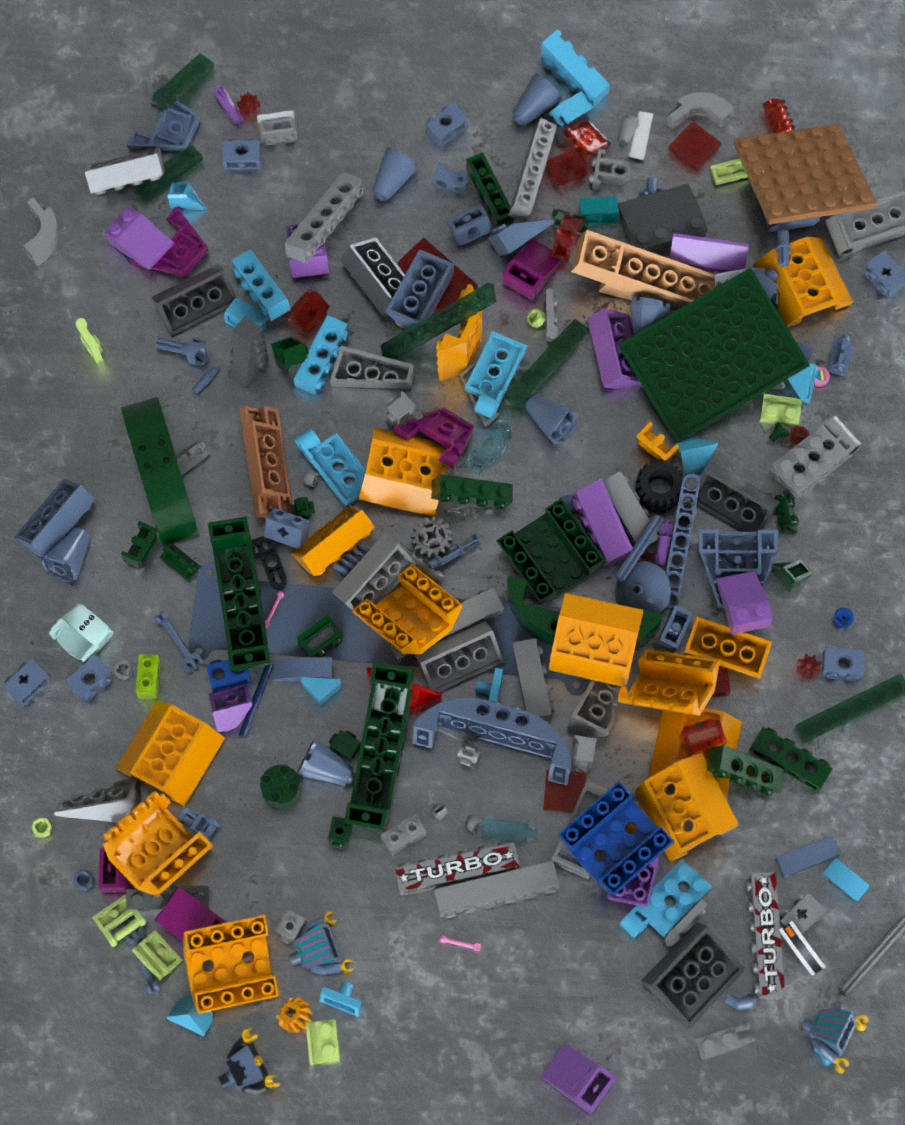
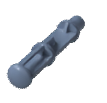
M473 534L469 537H473V540L463 546L460 543L455 544L450 548V553L443 557L434 556V559L427 563L430 569L436 566L440 567L457 556L462 555L481 543L480 537L477 534ZM474 542L476 543V545H474L473 547L463 551V548L471 545Z

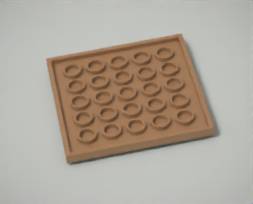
M840 124L734 139L733 145L768 224L875 209L877 206L875 197Z

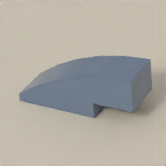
M306 657L274 661L273 681L301 682V677L332 679V657Z

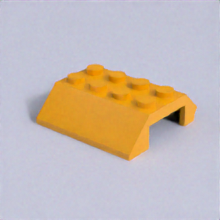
M645 648L638 660L640 674L628 693L626 686L622 685L618 692V702L700 716L715 691L720 662L718 659Z
M153 791L144 799V802H140L130 811V814L125 815L116 823V826L111 827L103 834L105 838L103 846L108 859L136 889L158 897L206 854L213 845L200 831L193 836L167 809L171 801L164 794L159 795L156 791Z

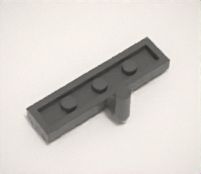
M171 884L158 897L140 891L135 887H126V909H163L178 887L208 907L209 887L172 886Z

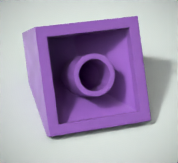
M247 684L208 693L218 732H227L237 728L252 707Z

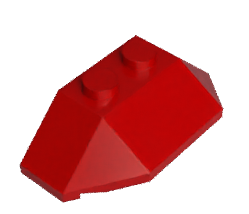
M367 667V679L372 686V682H370L372 668ZM413 683L410 713L417 714L441 703L443 693Z

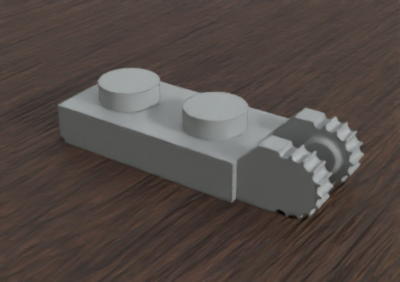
M546 289L543 297L546 318L544 331L545 341L551 345L556 342L558 336V328L555 326L557 325V313H554V307L557 306V296H554V289Z
M700 900L664 937L662 941L664 946L668 948L674 946L679 941V934H686L692 927L690 923L695 918L699 920L706 913L704 908L707 904L703 900Z
M744 1024L736 1028L731 1027L695 1039L694 1041L701 1060L741 1048L742 1045L754 1042L756 1040L755 1036H748L742 1040H739L737 1033L745 1032L752 1028L751 1024Z

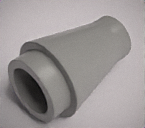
M625 115L622 118L619 142L629 143V140L639 127L638 118L632 115Z

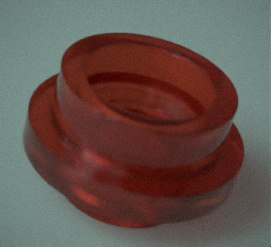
M797 426L791 430L790 439L794 444L798 445L810 434L805 427ZM797 433H802L803 437H798Z

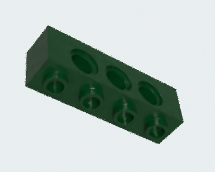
M482 152L467 158L466 170L494 226L514 224V218L508 216L510 204L484 153Z
M762 727L749 752L767 763L784 769V773L819 793L833 769L830 767V764L824 759L813 757L809 750L798 748L792 740L781 738L775 730ZM776 744L779 747V751H772L769 745ZM793 754L797 761H789L787 755ZM804 766H813L814 772H807Z
M725 745L710 748L707 771L714 773L715 777L730 779V782L733 784H743L746 789L758 790L764 796H772V793H781L784 769Z

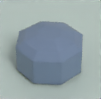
M80 870L74 876V884L79 890L87 891L93 886L94 877L89 871Z

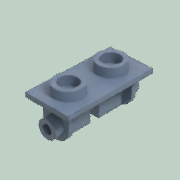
M844 334L840 338L835 337L828 367L829 373L847 375L854 342L850 341L848 335Z

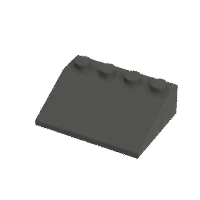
M689 184L617 203L629 244L649 252L671 246L673 233L705 237L708 231L702 211Z
M696 922L641 981L686 1027L690 1028L745 968L708 926Z

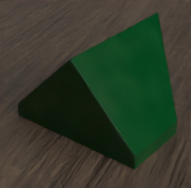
M801 559L795 562L772 564L771 572L789 592L813 575L812 571Z

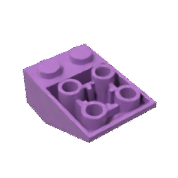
M299 224L286 226L287 239ZM326 242L319 246L315 255L306 264L289 257L291 278L329 273Z
M661 854L614 896L608 893L607 899L648 907Z
M564 1043L540 1076L590 1115L616 1081L614 1075L566 1043Z

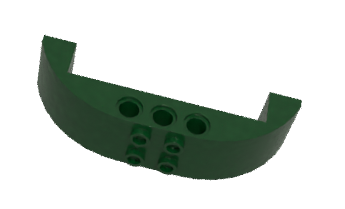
M158 397L121 407L162 547L200 536Z
M247 516L209 522L208 529L216 567L230 671L271 665Z
M508 576L506 593L515 619L534 638L553 646L560 612L525 604L527 580ZM648 610L643 611L635 651L646 645L657 634L663 614Z
M373 662L370 682H372L351 801L347 803L344 823L385 830L395 794L407 731L414 669Z

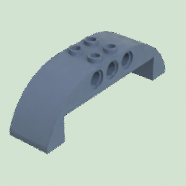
M477 698L451 699L431 707L414 723L413 744L432 749L438 727L471 735L481 740L551 758L548 781L568 786L572 764L568 748L561 735L544 719L520 710L516 706L509 707L501 705L497 701Z

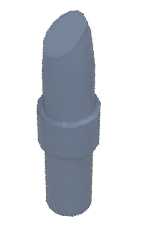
M212 367L200 378L201 380L192 388V391L198 394L205 385L211 382L212 378L220 370V367Z

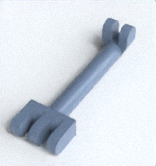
M163 610L159 616H154V619L158 624L164 626L185 657L180 663L189 674L192 672L188 666L190 663L196 669L198 665L194 660L198 659L201 665L205 661L197 651L190 652L168 620V615Z
M141 925L138 927L139 934H137L135 929L132 931L133 936L129 937V934L125 936L127 945L134 943V946L137 947L142 942L141 940L147 937L144 927H141ZM139 959L148 984L145 985L147 993H157L160 990L158 982H155L151 971Z

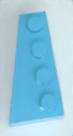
M557 29L542 42L541 63L546 69L552 70L559 80H563L568 84L571 91L577 93L582 91L594 107L609 94L610 84L594 67H588L589 65L582 54L577 55L572 48L573 45L569 41L565 42L560 37L562 33Z

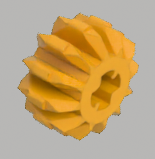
M289 997L288 1002L282 1001L284 1006L277 1008L281 1013L276 1016L280 1021V1027L285 1028L286 1031L291 1033L293 1031L300 1033L301 1028L307 1029L306 1022H312L308 1016L313 1014L312 1010L309 1009V1003L304 1002L300 997L296 999Z

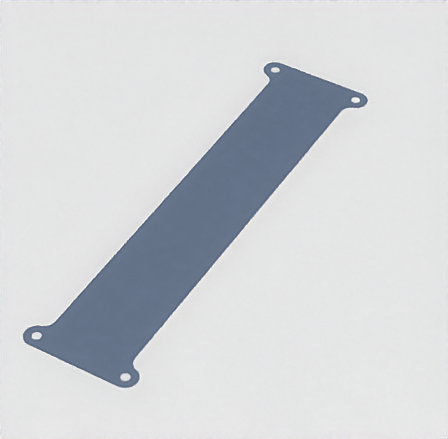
M205 563L198 570L188 645L191 653L200 647L202 649V654L200 655L203 660L213 650H228L214 563ZM207 569H211L213 571V574L211 576L205 575V571ZM258 581L265 620L277 599V593L279 591L284 592V597L280 599L270 620V627L266 629L270 654L308 657L299 646L297 637L329 614L333 622L343 633L344 639L336 648L331 647L327 650L324 657H332L335 660L419 667L415 657L397 664L387 641L356 616L352 610L332 593L335 587L287 583L283 589L276 590L271 587L269 582ZM501 602L504 607V614L487 621V624L493 630L504 663L482 673L494 674L495 668L503 669L504 675L518 676L512 648L513 642L535 638L517 622L511 612L509 603ZM533 605L557 612L561 611V607ZM328 627L307 644L313 649L334 634V632ZM536 639L537 644H541L542 647L541 663H545L547 674L544 675V678L561 680L565 684L567 691L572 695L583 694L587 689L588 679L549 670L553 646ZM574 681L580 682L579 688L573 687Z

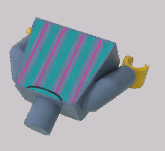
M327 912L325 918L320 917L308 922L299 934V938L295 940L297 951L289 955L290 961L294 966L302 963L304 969H310L313 973L323 975L340 973L341 970L344 973H350L353 970H347L344 967V964L351 963V960L347 959L342 964L338 963L342 960L329 927L334 926L337 919L333 921L327 919L333 916V912Z
M843 1006L820 1009L815 1019L808 1017L804 1019L803 1029L809 1031L812 1044L818 1052L830 1063H835V1069L838 1073H844L845 1070L839 1064L842 1063L848 1067L849 1062L845 1058L839 1059L838 1055L842 1056L855 1027L859 1031L866 1029L867 1026L861 1022L867 1024L868 1017L866 1015L858 1017L856 1013Z

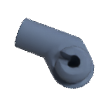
M654 177L648 178L647 189L643 192L640 191L638 197L656 193L657 179Z
M730 993L725 1003L739 1011L752 1009L756 1005L757 997L754 994H748L746 997L739 999Z

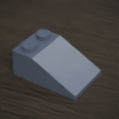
M551 219L514 223L507 226L503 224L492 229V234L487 238L498 255L502 256L511 253L555 222Z

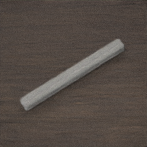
M905 914L841 984L839 990L843 994L848 995L903 933L905 930Z

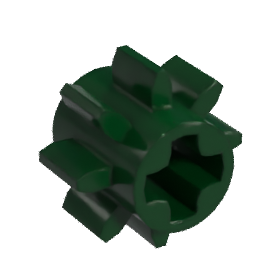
M307 497L297 498L294 500V504L290 505L292 515L300 516L307 520L312 517L311 513H315L313 501H309Z

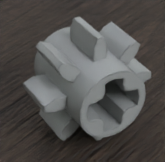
M468 741V744L462 743L457 756L461 758V764L469 767L471 762L477 764L481 754V750L477 748L478 743Z

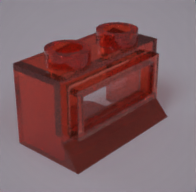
M713 718L703 721V725L695 727L694 724L683 728L684 731H681L680 738L687 758L701 750L708 752L711 747L720 744L726 746L728 740L725 737L720 720L714 721Z

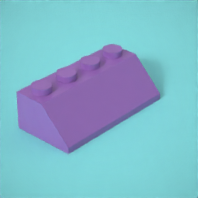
M673 233L669 259L716 275L745 269L749 244Z
M603 308L589 316V329L593 339V347L596 352L603 387L621 389L641 385L618 347V344L634 336L629 314Z
M601 478L577 491L573 496L572 503L574 508L580 513V522L584 528L586 527L589 538L605 559V562L602 564L604 568L623 561L633 549Z

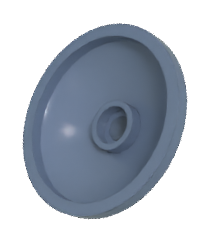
M646 561L637 562L625 581L617 580L615 597L619 605L661 614L669 603L671 596L670 580L666 572L654 563ZM636 587L640 588L638 593L635 591Z

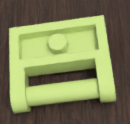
M83 318L78 319L75 325L81 334L80 339L94 361L98 363L103 360L101 356L103 350L100 347V342L95 334L91 335L87 330L88 324Z
M126 894L92 917L112 947L116 946L119 940L140 925L143 927L147 924L137 909H126ZM134 915L135 920L111 935L110 931Z

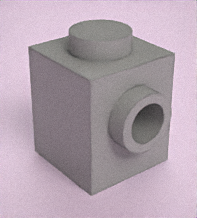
M287 910L276 930L277 935H279L278 939L286 944L290 942L295 944V940L299 938L300 932L307 924L306 919Z

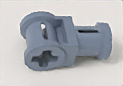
M188 805L183 808L177 818L179 822L183 821L189 825L191 831L195 834L200 831L209 842L216 828L219 829L220 824L202 813L198 815L190 810Z

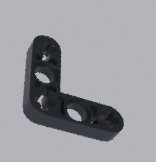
M264 536L251 540L255 560L261 558L271 587L276 590L283 589L287 585V577L273 540ZM263 542H266V544H269V545H268V549H265L264 547H262V546H263V544H262ZM254 545L257 546L258 553H256ZM268 559H276V566H267L266 562ZM277 571L278 576L281 579V583L278 584L275 581V575L273 572Z

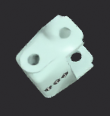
M78 603L59 619L51 628L49 634L52 639H57L59 644L69 654L85 664L93 656H97L104 645L112 637L113 631L89 609Z

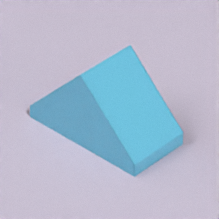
M809 363L810 366L788 379L801 401L806 404H810L818 369L813 363Z
M301 677L302 686L320 706L342 689L341 679Z

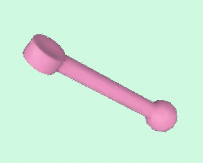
M282 591L277 593V599L265 620L266 629L270 627V620L280 599L284 597V592Z
M445 935L439 938L441 943L448 942L473 948L476 952L481 950L479 943L470 944L449 939Z

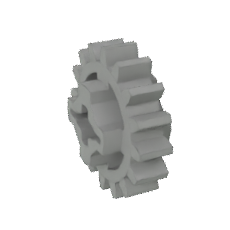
M435 516L432 517V521L425 517L424 523L420 520L418 521L419 527L413 526L415 533L410 534L413 539L411 545L415 546L414 551H421V557L427 554L428 559H431L432 555L436 556L439 553L445 555V549L450 550L451 545L449 543L453 542V538L450 537L452 530H447L449 524L443 525V519L437 522ZM440 531L443 532L445 539L440 536ZM435 534V538H432L428 542V537L431 538ZM419 537L424 540L423 545L419 542Z

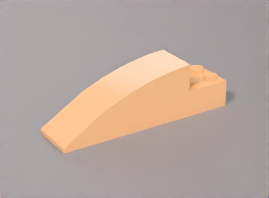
M586 230L579 237L571 272L601 282L599 292L630 301H632L633 297H637L636 301H639L640 297L663 301L662 306L666 307V304H670V309L678 310L715 288V274Z

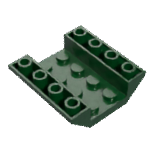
M562 499L545 508L544 515L516 533L511 530L496 540L522 579L527 580V586L540 604L557 599L588 579L605 562L604 557Z

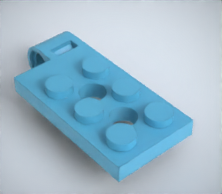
M492 331L465 386V391L479 396L474 409L475 412L493 419L527 350L526 345ZM504 352L507 354V358L500 360L496 355ZM496 368L500 373L497 376H492L489 374V370Z
M311 428L294 438L300 451L345 508L359 499L366 469L337 433L323 443L320 442L318 436ZM335 463H342L344 467L342 470L336 471L333 469V465ZM352 477L355 479V483L347 485L344 483V480Z
M682 859L653 888L648 907L636 905L621 921L620 925L634 939L648 924L661 936L665 937L711 890L712 886ZM678 884H686L688 891L681 892L678 889ZM664 898H673L675 905H666Z

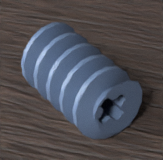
M358 544L357 550L352 549L351 554L347 553L345 559L341 558L339 564L335 563L333 565L335 574L340 581L369 551L367 547Z

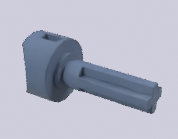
M157 338L155 347L187 355L188 363L205 366L209 360L206 352V343L208 341L193 338L189 344Z

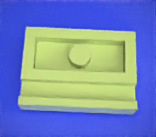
M764 394L760 422L776 424L779 421L786 426L798 428L801 399Z
M156 930L132 950L159 981L182 962L179 955Z
M336 1019L306 1023L310 1065L340 1062Z

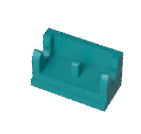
M617 196L579 198V215L587 218L586 220L589 221L588 226L618 224Z

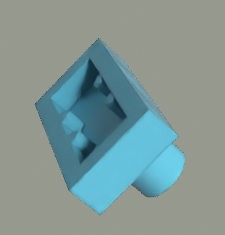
M495 668L492 683L478 681L476 693L490 695L488 701H498L503 669Z
M342 982L339 992L323 987L320 994L321 1003L357 1017L362 1006V1001L350 997L354 986L349 982Z

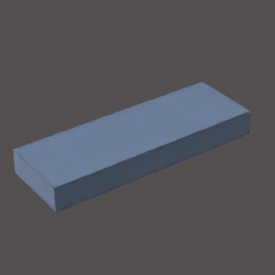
M833 836L776 857V861L783 877L838 857L840 852Z

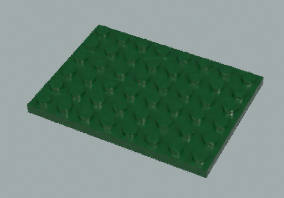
M752 268L745 270L618 344L619 349L676 443L692 436L810 366Z

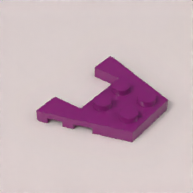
M176 207L166 218L169 224L179 229L171 238L174 244L151 269L186 277L209 249L181 210ZM130 259L133 264L142 266L133 259Z
M444 407L423 415L421 419H411L405 425L401 426L398 424L394 427V433L407 441L417 432L421 431L429 438L448 448L440 455L439 461L451 469L456 467L474 430L472 424Z

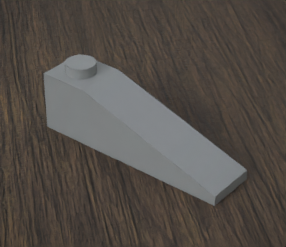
M592 680L573 712L567 729L583 737L607 736L616 720L619 686Z
M139 779L120 780L114 782L113 787L104 790L101 787L96 788L90 795L79 794L58 801L54 814L60 817L118 822L125 815L130 814V811L141 802Z

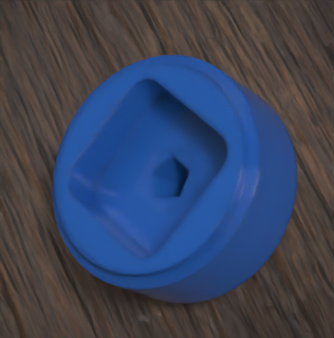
M839 608L834 614V621L840 627H849L854 622V613L849 608Z

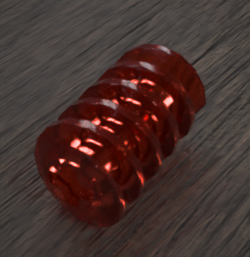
M770 99L762 105V108L765 109L764 113L767 115L769 126L772 128V133H784L796 128L795 125H790L793 119L789 118L790 112H786L788 106L784 105L786 103L785 99Z

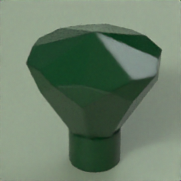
M777 421L773 433L769 436L771 441L774 443L779 438L790 436L788 427Z

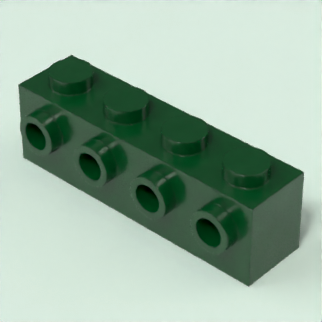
M440 474L432 480L431 499L441 502H457L462 505L472 504L478 507L488 506L495 509H505L513 503V484Z

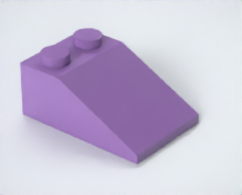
M127 206L104 230L110 245L148 270L174 244L170 238L147 218L130 206Z
M755 571L716 579L731 634L770 627L773 616L768 599Z

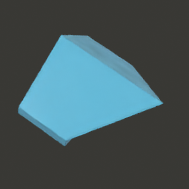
M171 183L168 192L171 210H174L176 207L180 210H208L191 188L190 183Z
M689 437L678 442V458L683 476L701 474L718 443L697 437Z
M190 993L176 1001L167 1019L204 1036L213 1022V1013L210 1011L197 1014Z

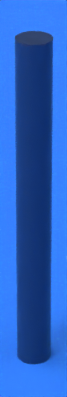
M272 663L264 667L251 701L252 707L247 712L239 732L241 737L246 738L273 669L274 664Z

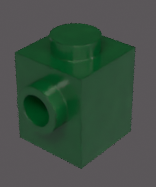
M340 730L338 734L334 733L329 741V744H331L330 749L350 763L357 755L361 746V742L356 739V735L348 730L346 732Z
M332 816L328 843L332 844L331 847L343 849V847H349L353 825L344 823L345 818Z

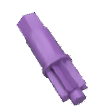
M219 85L216 86L214 94L220 104L224 107L234 124H240L243 121V116L235 106L231 96H229L223 86L221 88Z
M667 519L665 523H662L660 536L658 537L659 543L655 564L660 567L667 566L670 543L672 541L674 525L671 524V520Z

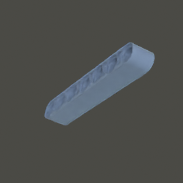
M688 474L682 480L666 570L668 578L671 575H677L680 581L677 585H671V594L676 597V602L672 605L668 604L666 608L673 609L675 605L679 604L700 488L699 477L695 474ZM688 479L696 480L697 485L694 488H688L685 484ZM691 498L693 505L689 508L682 505L683 499ZM687 517L690 520V524L687 527L680 526L678 523L680 518ZM677 537H685L687 540L684 546H677L675 543ZM679 555L683 558V563L680 566H675L672 563L674 556Z

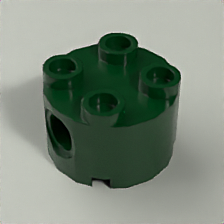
M286 764L275 765L266 770L261 776L260 788L263 798L268 805L278 809H286L298 802L302 787L299 776L294 769Z

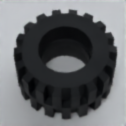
M659 459L658 462L652 460L650 465L646 463L643 469L639 470L636 479L635 491L640 498L639 503L641 505L646 504L645 508L648 510L653 508V512H657V510H661V513L666 512V508L669 511L672 510L674 505L677 506L679 503L682 480L684 476L682 477V470H677L678 466L676 464L672 466L669 460L666 463L663 462V459ZM654 479H663L670 484L671 489L665 493H657L650 488L649 483Z

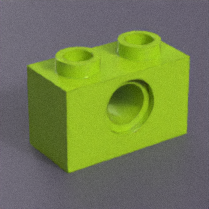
M139 654L136 681V695L138 699L158 700L161 671L159 655Z

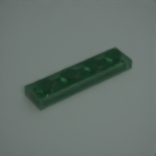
M199 53L154 93L152 100L167 110L214 68V62Z
M191 144L163 163L164 174L161 176V179L155 181L146 179L143 180L142 184L132 186V188L144 201L201 162L203 157Z

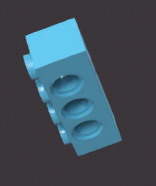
M251 249L231 260L234 267L231 270L236 279L240 278L242 280L240 282L245 291H250L249 295L254 303L258 302L260 305L258 307L263 316L267 315L272 321L291 310L287 298Z
M329 315L326 316L309 349L308 358L305 359V362H302L294 377L296 387L316 395L318 389L321 390L323 388L324 378L326 374H330L332 371L333 361L337 358L342 343L346 342L349 338L350 332L347 323ZM329 338L336 339L334 342L327 341ZM323 353L328 355L325 358L319 357V355ZM314 369L319 370L317 374L310 373Z

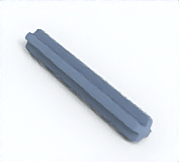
M656 514L633 547V550L615 574L617 580L625 581L662 525L664 519Z

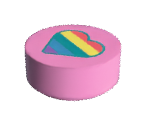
M818 367L814 385L823 387L829 382L830 373L826 368Z

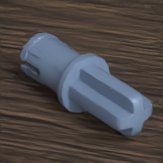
M780 230L777 233L778 245L776 246V251L778 252V265L785 267L789 265V252L791 251L789 231Z

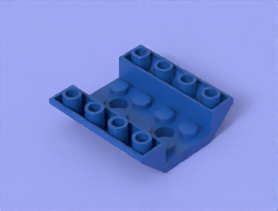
M620 781L613 785L558 834L571 855L598 885L612 896L619 892L675 842L661 826L658 828L632 800V794ZM627 824H634L637 831L629 834L625 831V826ZM599 850L606 853V858L602 861L597 860L594 856Z

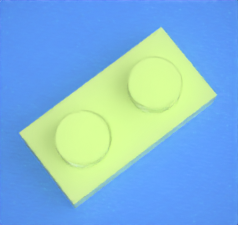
M740 159L710 166L715 185L748 177Z

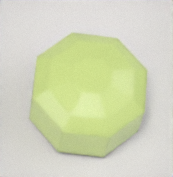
M538 308L530 310L527 315V323L535 328L541 327L546 320L545 312Z
M39 817L33 821L31 829L36 837L45 838L51 834L52 825L47 818Z

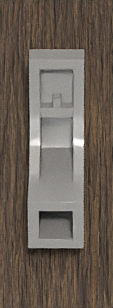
M707 92L690 93L677 100V107L668 115L667 125L674 129L690 116L703 115L711 119L720 128L733 118L735 108L718 95Z
M31 198L27 203L31 212L41 223V228L33 239L24 244V248L36 266H39L55 251L59 241V226L51 207L45 209L40 201L37 203L34 198Z

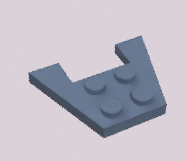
M156 84L149 101L152 104L164 107L161 117L151 136L134 130L127 148L150 150L160 147V150L186 151L201 121L200 117Z

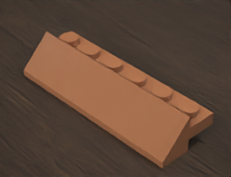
M243 406L240 408L255 516L263 517L266 521L267 516L274 508L292 514L290 505H293L279 409L267 406L259 409Z

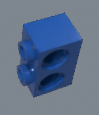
M229 659L224 661L214 660L206 665L213 692L252 683L249 669H243L241 673L230 671ZM218 671L224 672L221 678H215L214 674Z

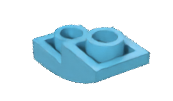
M837 858L823 872L828 879L856 902L870 887Z

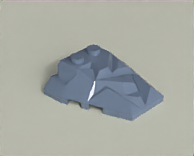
M714 529L698 530L699 552L718 608H724L716 581L718 578L755 571L763 590H765L766 582L778 551V530H758L757 532H718V530Z

